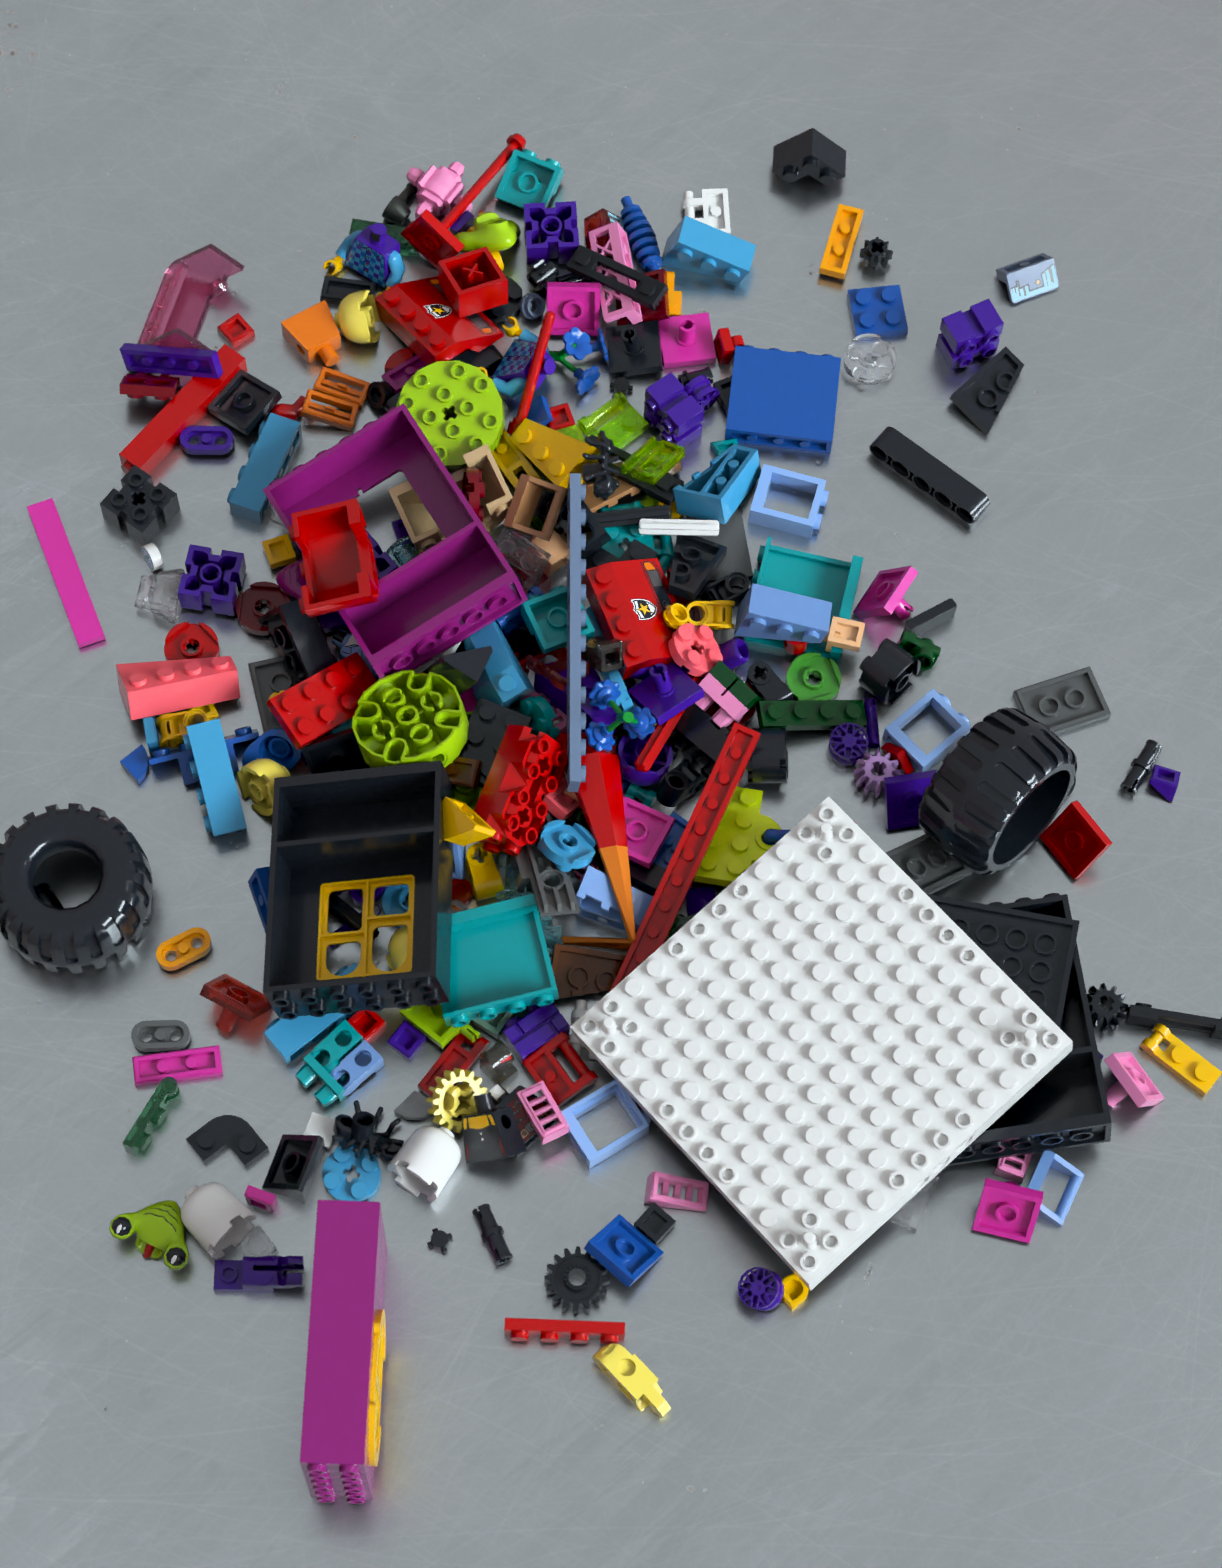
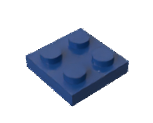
M900 284L848 290L847 298L855 340L907 335L908 326Z
M620 1214L590 1239L584 1247V1250L628 1288L650 1269L664 1253Z

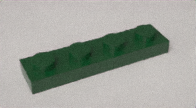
M863 700L758 701L756 704L759 728L786 727L787 730H834L843 723H853L863 729L867 726Z

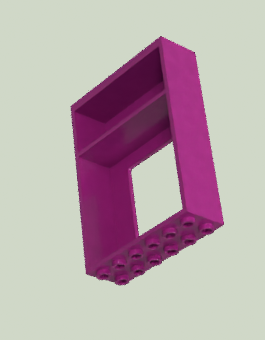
M404 403L389 409L379 419L368 422L361 430L351 436L342 438L338 444L328 450L319 452L312 460L296 466L292 472L281 479L273 480L268 487L263 489L289 532V525H293L291 513L357 498L360 496L359 490L365 493L396 473L402 472L445 537L443 541L378 580L379 597H377V602L338 611L380 679L399 671L419 668L528 600L518 577Z

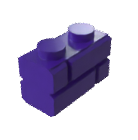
M554 1003L547 1006L532 1005L528 1009L529 1013L521 1019L518 1016L514 1017L504 1025L505 1029L502 1030V1038L521 1065H523L522 1061L559 1033L565 1031L567 1035L570 1034L568 1022L560 1014Z

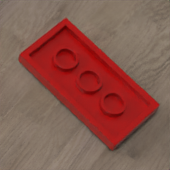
M355 652L274 696L266 704L298 750L352 720L359 706L357 702L363 692L377 682V680L358 652Z

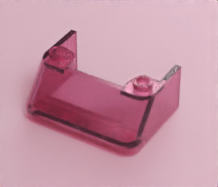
M209 244L173 261L163 276L137 344L211 350L196 339L210 299L223 295L228 287V277L243 271L244 265L213 244Z

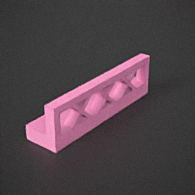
M617 221L589 231L590 244L593 251L604 256L610 255L614 261L633 269L628 236ZM609 234L610 239L605 247L598 245L597 238ZM602 265L597 266V272L605 273L604 275L610 278L612 276L617 281L634 289L636 288V281L617 272L614 273L615 271L606 269ZM600 284V301L603 318L606 323L625 316L633 325L643 321L639 303L634 302L632 298L621 293L618 295L619 292L606 289V286ZM615 299L620 300L622 308L610 312L609 307Z

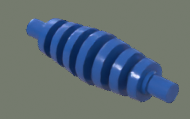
M625 196L621 199L624 209L620 214L628 236L629 247L641 264L643 271L659 270L663 262L655 232L644 213H642L640 206L633 204L630 196Z

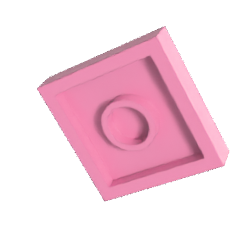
M1131 1051L1112 1053L1104 1060L1118 1079L1115 1084L1106 1090L1107 1101L1111 1107H1115L1117 1103L1128 1095L1138 1108L1157 1105L1164 1099V1096Z

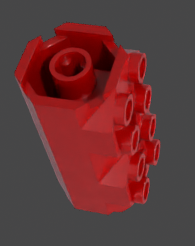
M508 725L474 809L496 831L494 836L477 841L484 844L482 848L492 854H498L499 851H502L512 856H518L522 846L533 844L537 841L548 813L547 804L542 801L541 797L543 794L553 793L557 790L568 762L567 753L562 750L560 743L548 734L540 731L538 736L530 734L532 728L527 726Z

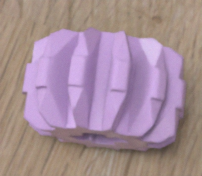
M879 750L875 751L874 756L866 752L863 757L864 760H857V769L854 770L853 777L858 779L856 781L857 788L865 787V795L872 791L877 799L880 796V792L884 793V778L901 775V770L897 769L899 765L898 760L889 761L890 753L885 754L883 757L880 756Z

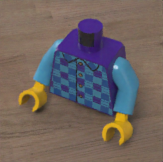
M375 223L368 225L364 230L359 229L348 235L336 250V257L325 261L323 269H327L332 263L335 266V270L331 275H335L342 270V260L344 259L347 266L387 290L401 282L405 272V265L400 255V243L386 234L387 228L385 225Z
M510 316L508 320L513 327L507 328L505 325H502L505 334L508 337L518 336L519 338L514 339L490 379L494 382L499 393L515 397L524 391L538 336L527 329H520L517 319ZM548 347L546 348L535 390L541 386L545 377L553 374L556 369L554 359L549 355ZM478 367L483 373H485L488 376L487 370L485 368Z

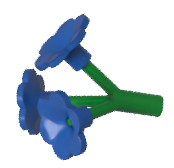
M573 327L562 336L565 344L564 349L549 351V355L554 361H559L574 373V377L578 379L575 388L579 395H583L586 391L588 392L593 388L600 376L599 368L594 365L585 371L581 368L577 369L565 360V357L573 356L576 360L580 361L586 355L599 351L605 361H609L601 328L597 329V341L590 342V337L586 332H581L578 327Z

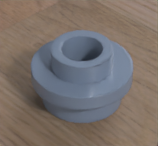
M536 293L525 294L520 301L521 314L527 319L539 318L545 311L544 300Z

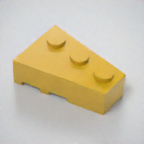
M527 418L523 420L509 438L555 485L566 489L570 473H581V484L585 482L583 480V464L598 461L583 458L582 454H599L600 449L594 446H590L587 443Z

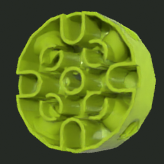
M458 360L437 361L418 370L403 386L396 407L403 403L405 404L448 472H456L467 467L462 455L485 444L488 445L491 453H493L498 447L505 429L504 405L494 382L478 367ZM452 412H454L456 418H450L447 421L445 415L447 413L451 414Z
M405 670L379 679L363 692L357 702L359 706L352 719V729L365 762L371 768L440 760L445 768L459 756L468 740L469 721L456 686L442 675L433 672L425 674L414 673V670Z

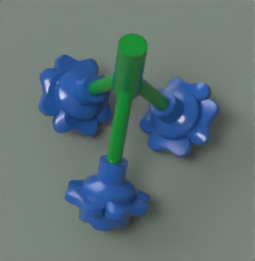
M609 679L596 682L592 691L588 694L591 699V706H598L600 710H604L608 706L617 714L616 720L610 725H605L602 721L599 723L590 722L588 724L589 728L585 730L589 746L598 752L602 750L609 752L612 750V746L615 744L612 734L614 729L621 723H624L623 728L629 732L632 739L638 737L641 740H645L648 734L655 731L653 724L657 720L651 715L650 709L647 707L641 709L639 706H636L632 712H622L616 704V699L621 695V692L618 690L619 684L611 682Z

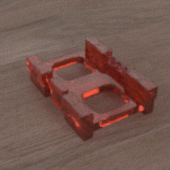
M566 647L546 654L542 652L535 657L531 654L526 656L529 669L538 675L541 673L548 680L550 679V683L561 691L565 689L567 678H564L558 672L567 668ZM547 655H552L558 659L550 665H545L539 661ZM587 661L585 676L589 675L590 663Z

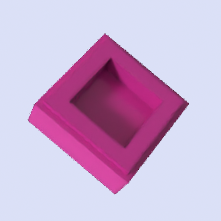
M248 1185L244 1194L247 1204L271 1213L274 1212L278 1204L276 1195Z

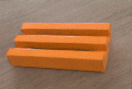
M323 366L313 386V390L358 404V408L363 409L364 402L367 401V389L371 383ZM324 377H328L342 383H335L330 380L324 379ZM345 384H348V385L357 387V388H359V389H362L363 391L361 392V391H358V390L349 388V387H347V385H345Z
M308 389L300 416L351 432L359 405ZM312 399V400L319 401V402H322V403H325V404H328V405L324 406V405H321V404H317V403L311 402L310 400ZM334 407L350 411L351 414L336 410Z

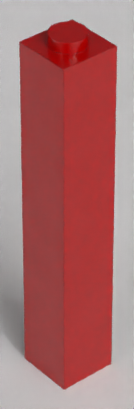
M224 344L217 351L223 370L220 378L192 377L174 398L119 453L122 470L127 474L136 465L147 474H150L180 443L179 437L182 430L189 426H196L208 414L207 406L241 369L247 372L246 359Z

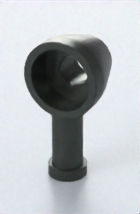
M408 182L400 195H396L388 203L382 213V217L390 222L403 225L411 214L406 203L417 193L418 188Z

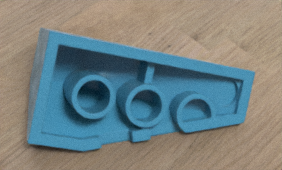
M496 620L463 640L465 651L491 646L493 650L478 682L472 686L477 701L482 697L507 708L535 691Z

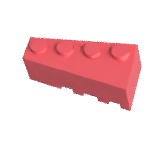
M231 656L116 664L119 692L131 721L240 698L238 672Z

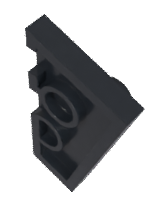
M1004 347L957 389L949 399L987 436L1024 364L1007 347Z
M677 535L668 593L693 602L725 558L727 547L697 536Z

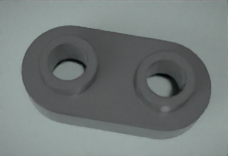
M180 1020L141 1021L133 1027L131 1032L134 1046L143 1052L179 1051L189 1044L191 1037L188 1026ZM149 1034L152 1036L150 1041H142L144 1035ZM172 1035H181L178 1041L171 1040Z

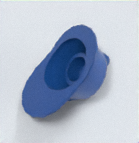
M283 728L270 729L258 737L244 751L242 766L258 758H267L285 766L289 771L301 759L302 750L301 748L296 749Z

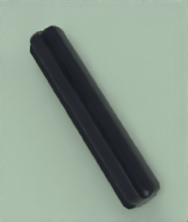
M659 505L593 514L603 528L636 525L639 524L642 518L671 519V508L669 505Z
M332 892L329 895L328 910L354 931H358L362 926V915ZM378 928L374 930L373 940L379 935Z

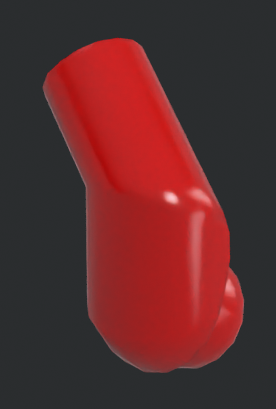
M300 396L293 405L276 404L270 412L296 421L301 414L305 397Z

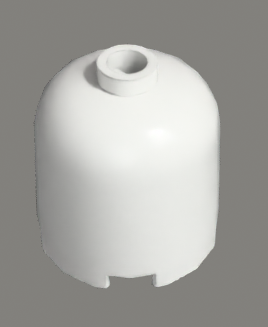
M424 1126L416 1129L391 1160L387 1170L388 1172L394 1171L397 1174L395 1182L412 1195L418 1197L420 1193L428 1196V1201H435L457 1168L461 1159V1150L454 1140V1134L445 1127Z
M211 1182L200 1187L196 1185L184 1197L186 1200L181 1209V1221L192 1236L214 1259L223 1257L225 1253L222 1250L226 1249L229 1245L232 1244L236 1248L254 1228L251 1220H255L257 1218L256 1215L228 1188L220 1183Z

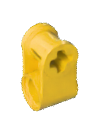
M735 601L691 602L685 606L688 612L691 607H696L701 611L702 616L699 622H695L689 617L687 623H692L696 626L706 625L710 629L716 630L735 629V625L732 624V607L735 606Z
M192 709L158 716L155 722L160 728V747H169V749L180 747V744L184 742L182 734L187 733L186 726L194 725L197 722L209 721L207 714L201 709Z
M481 843L471 845L466 854V869L476 901L504 894L503 882L496 868L492 853L485 851L482 848L484 844ZM479 856V859L483 860V862L479 863L477 859H474V857Z

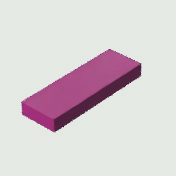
M219 1045L132 1057L136 1087L223 1076Z

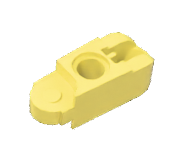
M611 1343L603 1346L592 1356L598 1368L641 1412L648 1406L662 1418L671 1410V1407L661 1395L663 1391L658 1385V1378L635 1354L631 1355L620 1344Z

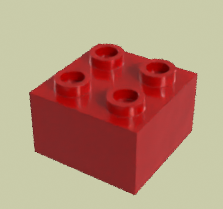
M487 246L438 261L439 286L459 318L508 303V280Z

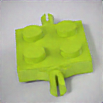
M441 1003L438 1006L415 1005L408 1009L400 1010L403 1018L442 1049L460 1033L472 1043L480 1036V1033L472 1028L469 1023L462 1027L446 1026Z

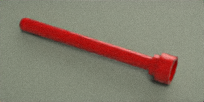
M548 311L544 315L517 416L513 417L512 421H509L507 433L510 435L515 432L528 416L555 320V314L552 311Z

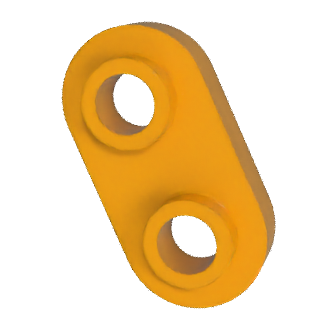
M194 927L164 941L156 950L158 964L164 970L175 971L204 957L209 953L212 946L210 935L205 929ZM196 941L202 942V946L199 948H194L192 945ZM170 954L177 956L173 961H168L166 958Z

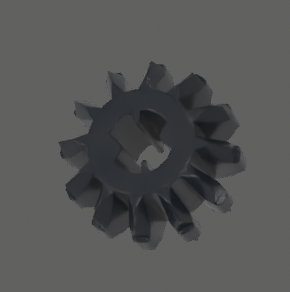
M1105 983L1100 985L1099 990L1094 986L1089 988L1087 998L1094 1030L1097 1026H1100L1103 1033H1106L1109 1027L1115 1031L1119 1027V1022H1125L1127 1018L1125 1012L1128 1011L1129 1005L1123 1003L1125 994H1115L1116 986H1113L1110 991L1107 990ZM1099 1005H1102V1008L1106 1006L1109 1009L1108 1012H1106L1105 1008L1102 1011L1099 1008Z

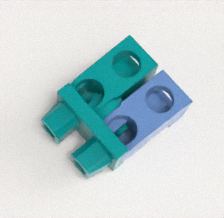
M344 1019L311 1053H308L303 1058L304 1065L295 1074V1077L306 1089L317 1079L323 1084L313 1095L325 1108L335 1100L341 1103L374 1072L377 1073L385 1065L382 1056L366 1040L363 1041V1037Z

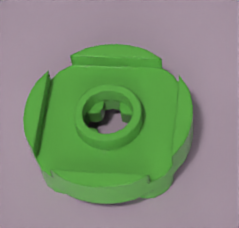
M814 652L805 653L795 658L786 675V685L793 693L794 700H833L837 697L841 684V672L838 665L829 658L828 660L825 657H821V654ZM809 675H813L815 678L821 679L820 681H818L817 685H812L807 682L809 680Z

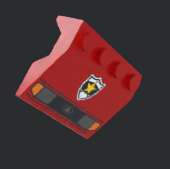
M438 276L395 284L374 298L380 320L427 366L437 361H450L466 349L479 353L504 337V333L482 312L459 318L439 286Z
M658 558L609 562L587 569L581 584H586V597L605 642L609 644L607 645L622 679H627L639 669L658 663L665 665L671 662L675 663L669 652L668 643L676 629L669 627L665 623L663 612L668 605H673L677 602L674 595L668 593L669 584Z

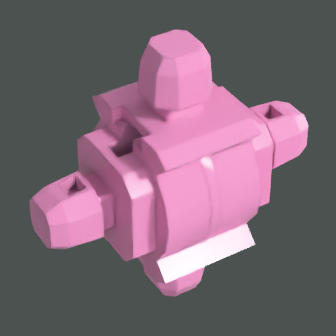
M455 161L448 168L440 166L438 169L431 165L425 174L424 171L415 167L408 171L407 180L418 188L416 193L418 206L415 209L416 218L426 209L436 217H439L441 214L446 217L463 197L462 190L464 185L461 179L464 174L463 164ZM471 203L463 213L471 212L473 204Z

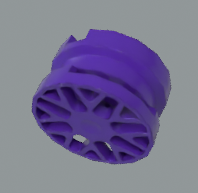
M700 375L684 386V391L688 396L692 395L705 412L717 401L720 392L716 387L710 385L711 382L705 375Z
M843 723L837 726L831 733L828 745L831 759L840 766H855L857 760L864 759V754L867 752L869 744L868 735L863 728L853 723Z
M753 1267L741 1276L738 1283V1294L746 1306L759 1311H769L781 1302L784 1296V1284L777 1273L763 1267Z

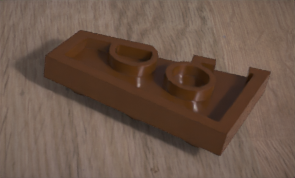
M555 943L553 945L551 965L559 999L610 991L626 955Z

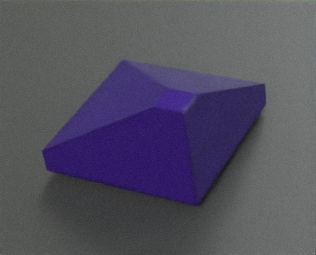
M1154 764L1149 783L1168 801L1172 802L1178 788L1181 772Z
M714 887L690 888L686 896L688 916H695L715 898Z

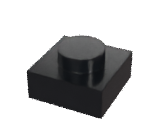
M653 1202L634 1223V1227L652 1243L657 1245L676 1224V1221Z

